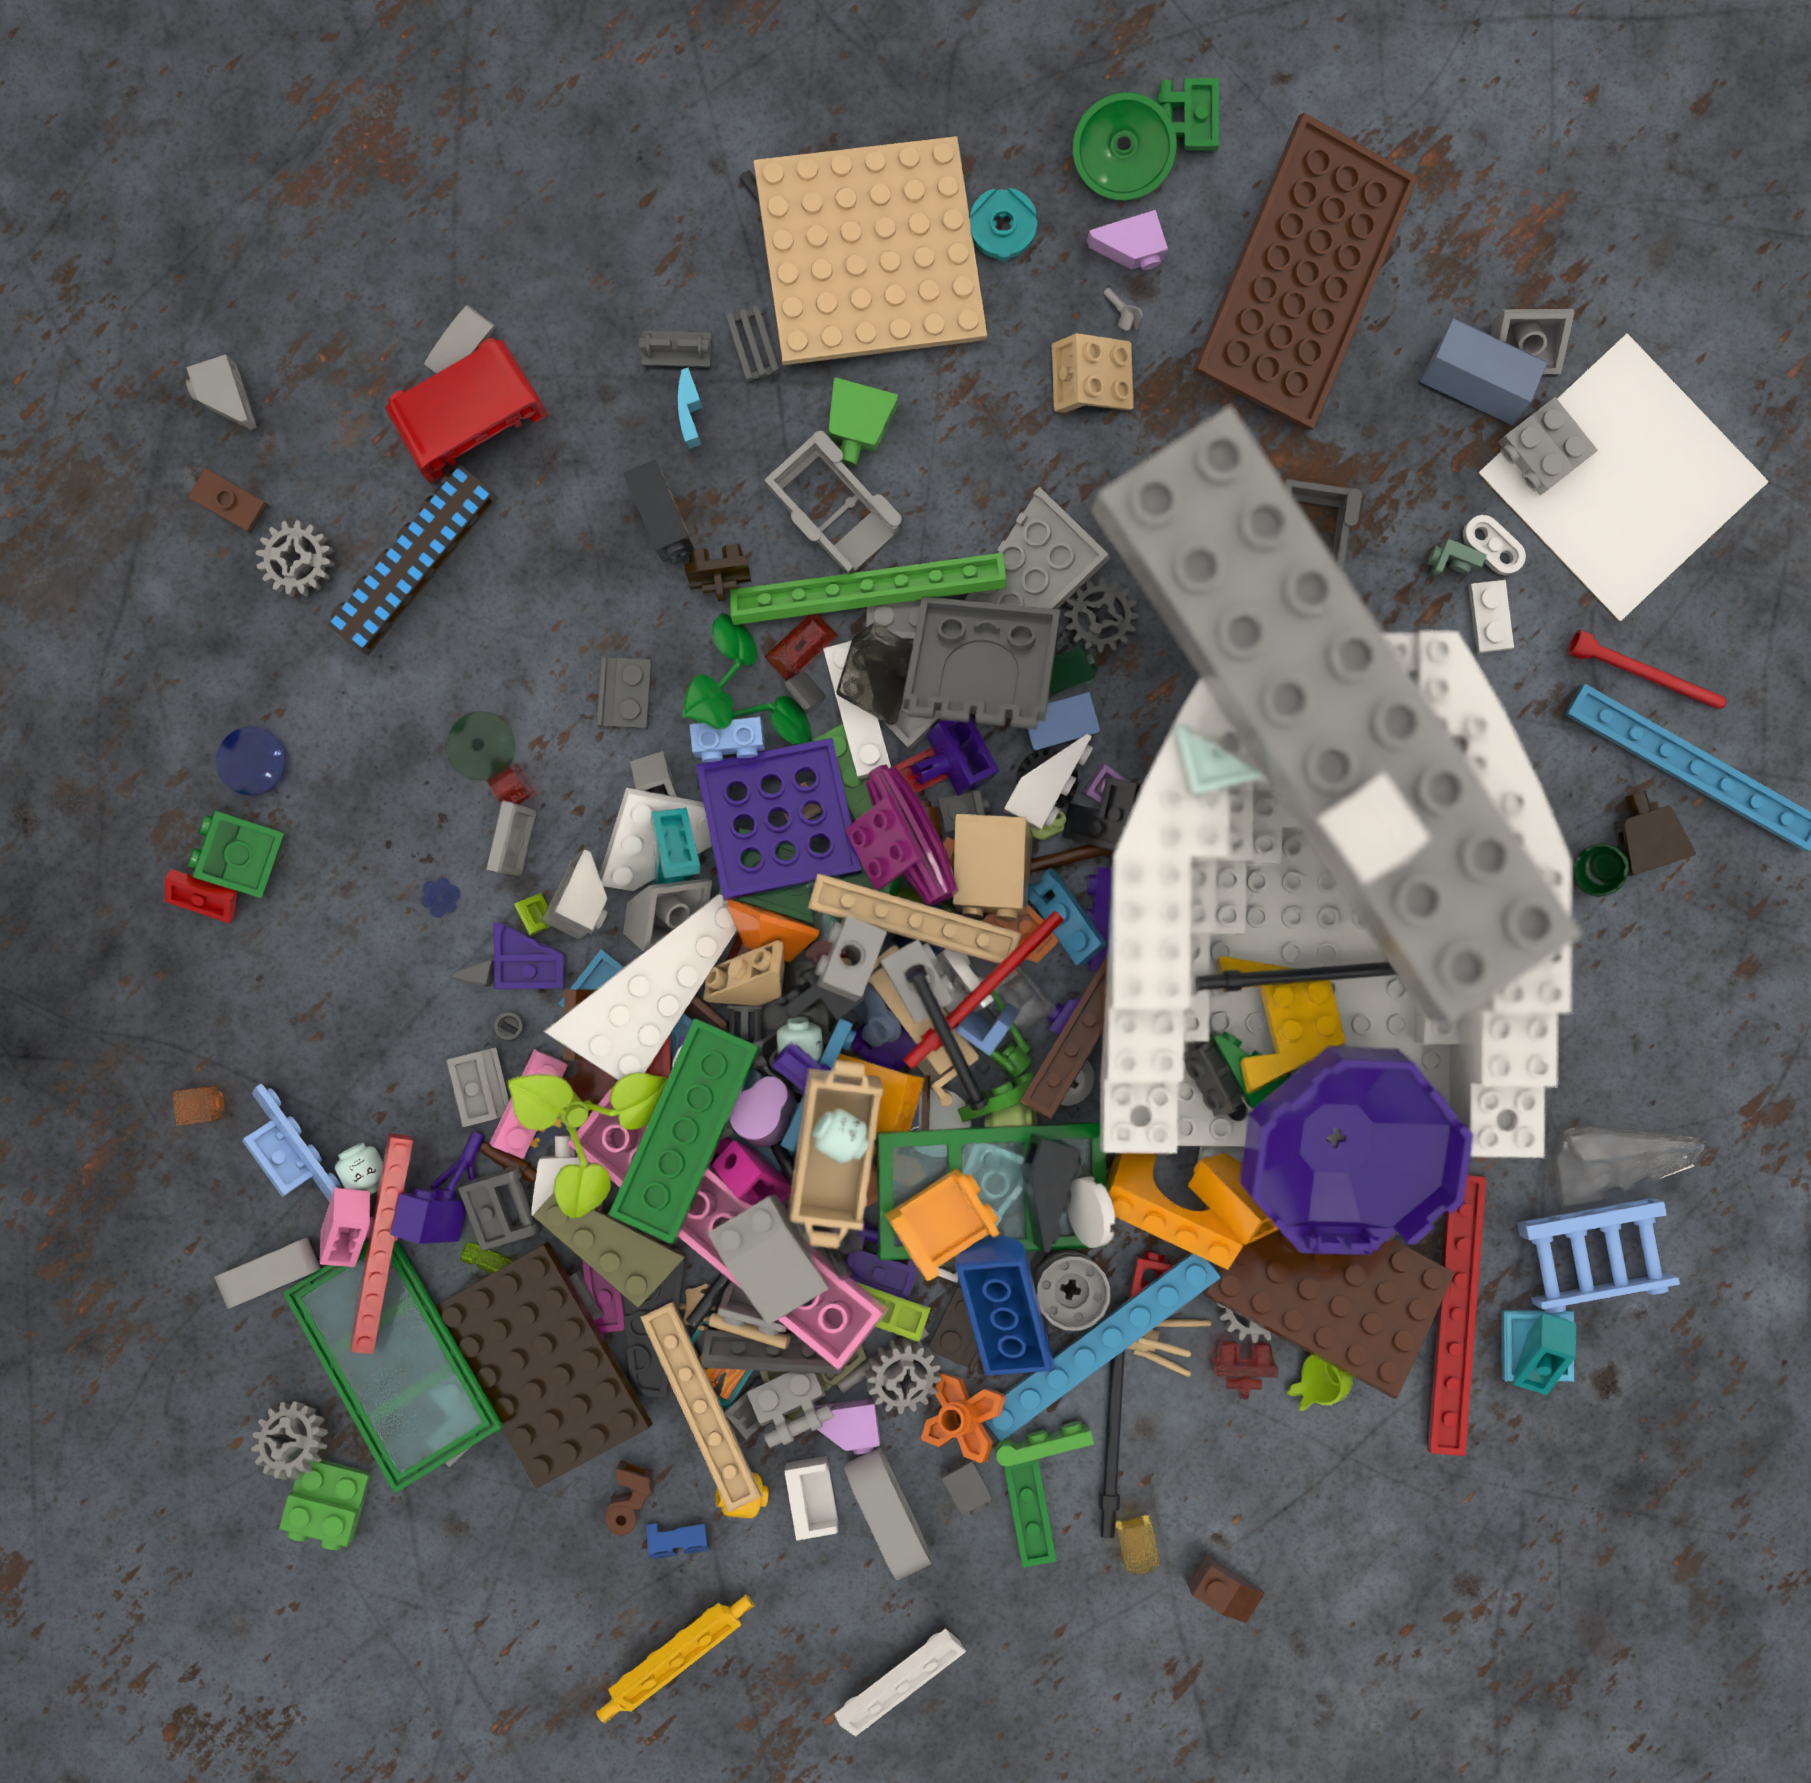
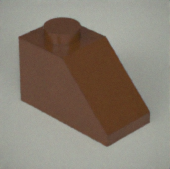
M1206 1554L1187 1583L1192 1596L1220 1614L1244 1623L1248 1622L1265 1595L1262 1590Z

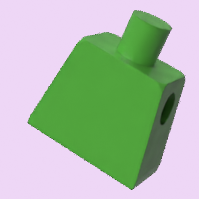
M834 378L828 434L833 442L841 444L840 450L843 453L841 462L843 464L857 466L861 449L869 452L877 451L897 409L898 394Z

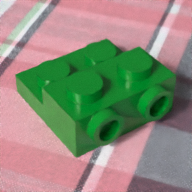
M213 810L212 816L205 814L199 829V834L205 837L200 849L193 848L187 867L193 869L192 877L262 898L284 833L217 810Z

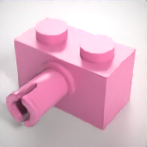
M334 1188L321 1227L320 1264L345 1267L356 1266L363 1243L366 1238L370 1237L373 1217H370V1191Z

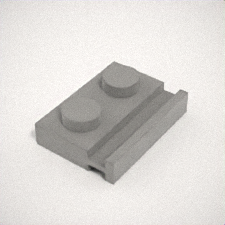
M496 1047L445 1060L461 1126L466 1127L502 1117L509 1103V1098Z

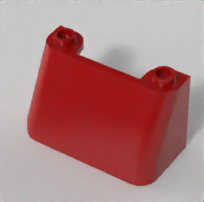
M489 338L481 342L475 352L408 391L400 390L395 392L388 398L389 403L385 407L389 418L412 459L430 484L445 476L442 468L446 462L450 466L457 464L455 458L513 424L516 428L522 426L520 419L531 418L535 424L549 416L505 341L496 340L495 338Z

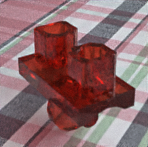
M1218 1342L1216 1359H1211L1210 1369L1214 1371L1215 1376H1237L1238 1379L1226 1378V1389H1238L1240 1399H1248L1249 1389H1262L1261 1379H1249V1377L1278 1378V1366L1273 1362L1272 1347L1269 1343H1251L1250 1360H1238L1239 1344L1237 1342Z

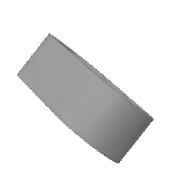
M879 1447L845 1463L844 1468L850 1486L894 1578L898 1581L933 1564L924 1536L882 1449Z

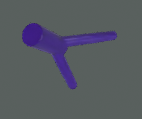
M472 1131L461 1158L432 1182L430 1187L432 1189L437 1188L453 1175L447 1187V1190L452 1192L466 1168L469 1181L476 1179L474 1160L485 1136Z

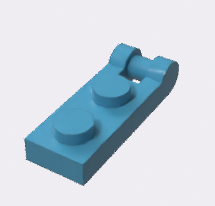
M1047 869L1041 875V880L1036 885L1033 883L1029 885L1028 900L1036 906L1044 920L1054 910L1065 920L1053 933L1076 966L1085 965L1108 945L1064 881L1053 869ZM1050 890L1056 895L1051 901L1045 895Z

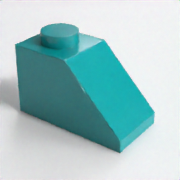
M1541 1313L1528 1331L1513 1385L1547 1395L1576 1357V1323L1557 1316Z

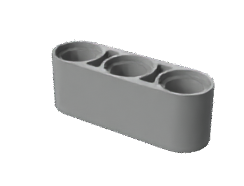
M306 1237L219 1274L214 1278L227 1309L316 1272L321 1267L310 1240Z

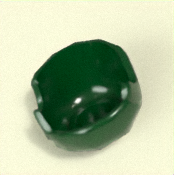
M1604 842L1590 845L1584 849L1573 863L1572 868L1577 886L1584 893L1595 897L1608 896L1617 892L1623 887L1630 872L1627 856L1617 846Z

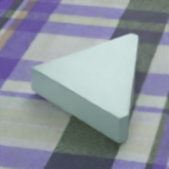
M1183 725L1175 727L1192 796L1262 778L1261 771L1255 770L1224 749L1186 729Z

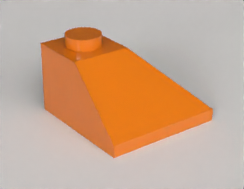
M733 899L727 902L728 910L745 947L751 950L779 940L783 942L784 960L791 962L819 935V929L787 915Z

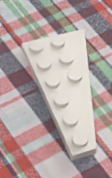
M716 894L671 932L664 935L652 947L631 961L598 987L595 992L574 1006L566 1015L543 1032L617 1080L629 1074L645 1073L737 931L727 907L728 901H723V896Z

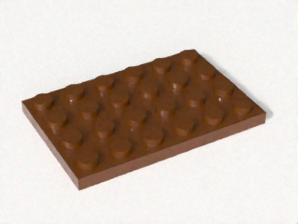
M1276 1230L1247 1245L1244 1244L1228 1270L1218 1266L1217 1270L1220 1272L1221 1278L1207 1288L1204 1296L1395 1399L1399 1396L1455 1272L1393 1239L1390 1242L1385 1241L1379 1246L1378 1251H1373L1370 1255L1300 1253L1280 1230Z

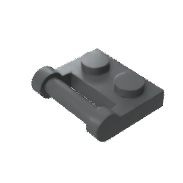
M518 1165L508 1167L494 1174L463 1182L458 1187L481 1251L531 1237L542 1231L540 1222L531 1213L529 1202L520 1181L522 1173ZM507 1184L521 1225L513 1227L498 1186Z

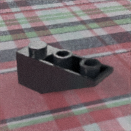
M1032 1134L1021 1168L1034 1245L1044 1252L1050 1253L1052 1244L1054 1245L1060 1235L1059 1221L1062 1211H1065L1070 1203L1071 1192L1069 1189L1072 1179L1077 1176L1081 1167V1150L1066 1143Z

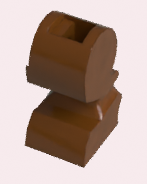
M622 1460L619 1462L616 1468V1479L620 1486L628 1487L632 1492L614 1495L605 1515L607 1528L615 1535L623 1536L633 1531L639 1519L640 1510L654 1488V1470Z

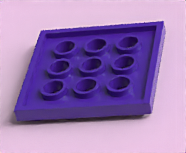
M833 738L758 752V756L752 758L732 757L721 761L696 765L723 901L815 883L817 874L836 879L861 873L859 857L845 831L851 825V819ZM809 771L814 774L816 781L810 787H801L795 780L796 776L800 772ZM768 778H775L780 781L782 786L777 793L767 794L761 788L762 783ZM733 785H742L746 788L747 795L740 801H733L727 796L729 788ZM809 804H816L822 808L823 814L817 820H808L802 813L803 809ZM775 811H783L787 814L789 820L782 827H774L768 821L770 814ZM740 818H749L753 821L754 828L748 834H740L734 829L735 822ZM816 837H824L829 841L830 848L825 853L817 854L811 850L810 842ZM782 844H790L796 851L795 856L788 861L780 860L775 854L777 847ZM755 851L761 856L760 863L753 868L744 866L741 862V857L745 852Z

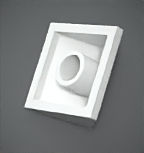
M1384 772L1317 818L1362 884L1368 883L1407 860L1430 839L1425 829Z

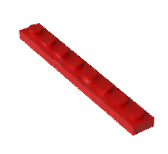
M1467 1175L1463 1205L1452 1214L1448 1210L1445 1211L1441 1265L1455 1272L1438 1308L1427 1449L1433 1454L1466 1455L1486 1190L1485 1176Z

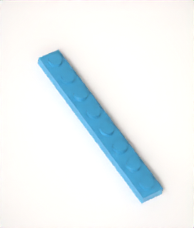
M1583 684L1580 686L1564 714L1565 716L1804 852L1811 850L1810 811L1589 685Z
M1193 1253L1188 1254L1053 1356L1054 1371L1031 1372L1003 1393L1006 1395V1400L1001 1416L985 1421V1423L998 1440L1002 1442L1221 1278L1220 1272L1212 1262Z

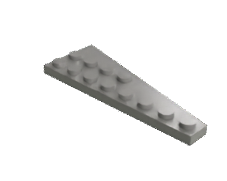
M1038 487L1034 491V497L1025 511L1020 513L1016 519V525L1005 541H1002L997 549L998 553H1003L1007 588L969 593L965 601L1058 609L1110 559V556L1054 500ZM902 697L885 724L912 750L942 720H940L939 710H935L934 719L908 716L909 707H904Z

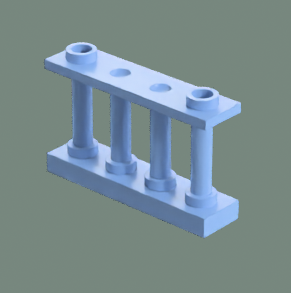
M1648 1198L1517 1222L1519 1235L1527 1240H1532V1244H1536L1545 1295L1531 1297L1532 1304L1540 1309H1545L1546 1313H1557L1565 1311L1566 1305L1641 1291H1647L1648 1294H1662L1669 1291V1286L1680 1285L1678 1277L1669 1273H1662L1653 1223L1656 1222L1655 1217L1667 1215L1664 1201ZM1634 1221V1225L1639 1227L1648 1276L1628 1280L1619 1229L1622 1228V1223ZM1600 1228V1231L1605 1234L1613 1282L1594 1286L1584 1236L1587 1235V1230ZM1566 1234V1237L1570 1238L1579 1289L1559 1292L1550 1242L1553 1241V1236Z

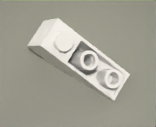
M1086 734L1019 780L1003 812L1013 817L1027 818L1029 826L1038 831L1042 829L1044 824L1050 827L1060 810L1054 806L1060 794L1067 797L1076 780L1071 775L1076 764L1079 763L1083 766L1093 747L1088 745L1092 736Z

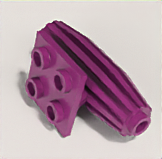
M886 764L876 767L869 772L870 778L865 782L872 808L845 829L876 891L881 890L903 873L927 906H934L949 899L959 891L947 851L921 800L896 767L888 768Z

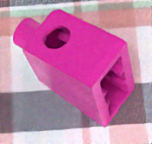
M731 1137L720 1140L715 1151L719 1157L713 1162V1169L737 1199L754 1206L773 1195H777L781 1203L791 1194V1187L787 1179L759 1151L737 1140L733 1141Z

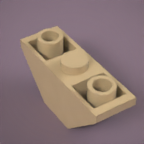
M779 940L713 966L705 979L703 1000L712 1003L759 1006L780 998L785 970L783 942Z

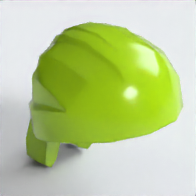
M1311 1355L1303 1363L1301 1382L1292 1384L1288 1388L1287 1394L1290 1396L1303 1395L1304 1398L1298 1404V1410L1300 1411L1308 1409L1313 1403L1333 1405L1345 1399L1353 1385V1376Z

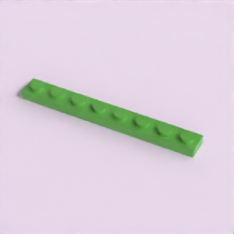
M1003 553L733 589L730 590L731 619L733 625L915 601L921 600L922 596L937 598L1007 588Z

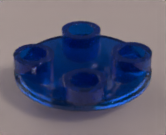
M243 727L231 732L222 741L217 752L216 765L219 776L231 790L240 794L258 795L272 791L285 769L283 743L272 733L259 727Z

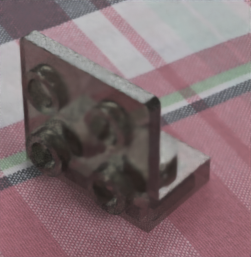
M873 622L852 638L836 694L887 724H895L903 703L913 644Z

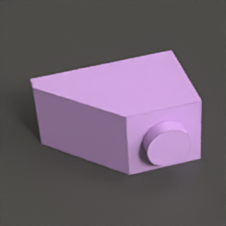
M1156 210L1089 231L1087 239L1090 249L1131 270L1139 267L1142 270H1149L1159 266L1162 263L1161 260L1165 259L1168 251Z
M873 1398L815 1405L816 1409L826 1405L830 1406L834 1417L823 1422V1427L817 1430L843 1450H853L854 1454H867L874 1450V1447L880 1446L877 1410Z

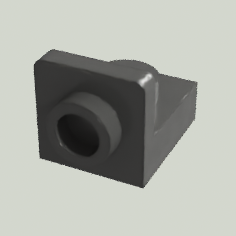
M979 788L960 796L952 795L938 799L945 833L955 831L956 814L991 815L988 796H981Z
M755 1385L744 1392L727 1409L723 1410L738 1443L747 1440L761 1427L747 1395L748 1391L756 1388Z

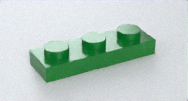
M1038 1459L1012 1466H1004L1022 1568L1057 1562Z

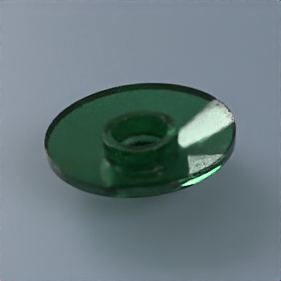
M474 712L463 716L452 726L446 742L447 755L455 770L463 776L473 780H489L502 770H506L511 764L515 754V738L508 724L500 717L488 712ZM476 739L484 741V747L481 751L473 749V742Z

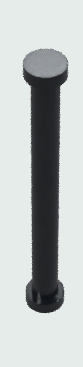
M915 964L909 967L904 975L909 983H913L968 1096L967 1104L969 1108L974 1111L984 1108L988 1104L989 1099L986 1093L980 1090L926 979L927 970L923 964Z

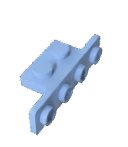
M259 1084L254 1088L252 1095L271 1121L245 1137L242 1142L282 1197L312 1178L330 1202L334 1188H342L340 1182L333 1173L327 1174L319 1164L322 1161L321 1156L315 1147L311 1144L306 1146L299 1136L302 1131L294 1118L291 1116L286 1118L279 1108L282 1104L277 1094L271 1088L266 1090L263 1084Z

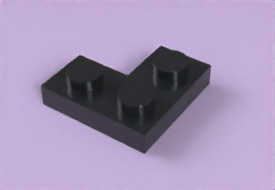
M1106 777L1099 810L1069 803L1062 837L1116 851L1143 784Z

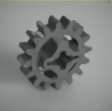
M1100 578L1098 586L1094 587L1093 583L1087 580L1085 583L1086 590L1083 591L1079 588L1074 593L1077 599L1069 598L1066 601V605L1072 611H1067L1063 614V619L1071 620V623L1066 626L1065 631H1074L1076 633L1072 641L1074 644L1081 640L1085 642L1083 649L1085 652L1090 649L1091 645L1096 646L1098 655L1102 654L1104 646H1108L1111 652H1115L1117 641L1122 645H1126L1128 642L1124 633L1134 634L1136 628L1130 622L1138 620L1139 614L1132 613L1130 609L1135 607L1137 602L1136 600H1126V596L1130 591L1128 588L1121 592L1117 591L1118 581H1114L1108 587L1105 584V579ZM1104 594L1101 600L1093 603L1084 601L1092 595ZM1115 600L1121 606L1123 616L1117 614L1113 604ZM1100 609L1106 611L1105 617L1109 620L1104 619L1099 624L1095 621L1096 615L1093 613H1098ZM1078 615L1085 619L1088 626L1087 633L1081 628ZM1104 631H1117V633L1111 637L1102 639L1098 638L1100 633Z

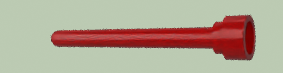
M1581 629L1574 634L1569 644L1568 655L1577 659L1596 658L1716 709H1722L1726 705L1725 697L1598 644V640L1594 639L1593 634Z

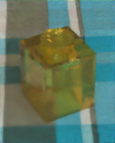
M1149 1515L1115 1521L1126 1572L1133 1571V1574H1145L1151 1572L1154 1566L1161 1565L1153 1525Z

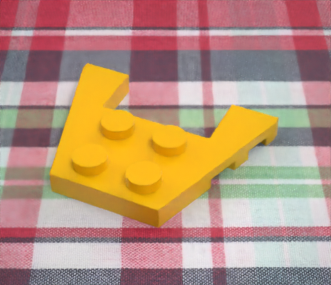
M1226 956L1219 957L1216 961L1219 974H1222L1224 970H1240L1241 973L1294 969ZM1331 980L1242 987V989L1259 987L1275 1054L1247 1057L1241 1060L1240 1065L1247 1093H1252L1271 1081L1282 1078L1302 1065L1305 1066L1326 1047H1342L1345 1044L1346 1039Z

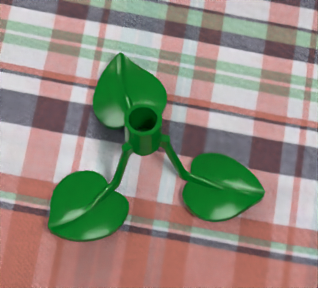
M720 613L712 624V636L720 652L727 658L733 659V665L718 684L713 678L704 674L693 678L685 695L682 716L695 719L697 723H704L716 729H726L731 725L733 718L767 710L772 712L770 714L771 725L785 740L794 745L812 742L811 728L806 713L796 701L787 696L776 698L775 705L766 703L732 712L733 701L729 694L721 690L740 668L741 662L747 666H752L756 662L757 647L751 633L743 624L733 625L730 615Z

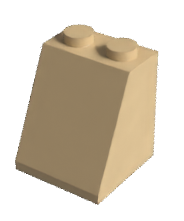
M956 814L954 877L959 891L953 896V905L957 912H962V916L982 918L983 914H996V918L1001 920H1017V916H1026L1033 834L1027 818Z

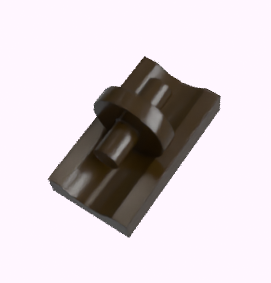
M738 543L725 545L722 547L723 559L710 560L707 549L691 550L689 563L685 564V573L688 577L690 590L702 588L703 594L716 592L719 602L725 601L726 590L737 589V583L750 582L751 574L747 556L743 555L740 545Z

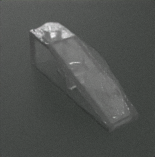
M1596 1126L1563 1130L1552 1153L1558 1203L1561 1208L1594 1203L1604 1199L1603 1193L1621 1187L1622 1191L1625 1192L1633 1189L1634 1183L1643 1178L1651 1176L1653 1179L1658 1180L1694 1167L1706 1143L1703 1138Z

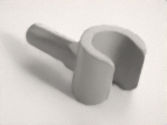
M1107 288L1104 291V295L1122 313L1118 326L1126 331H1129L1131 327L1138 329L1142 318V310L1136 306L1127 305L1111 288Z

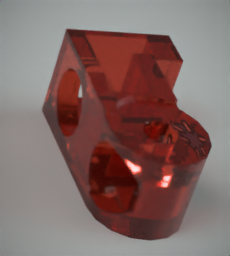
M519 764L510 765L487 780L489 787L501 804L502 801L520 805L537 794Z

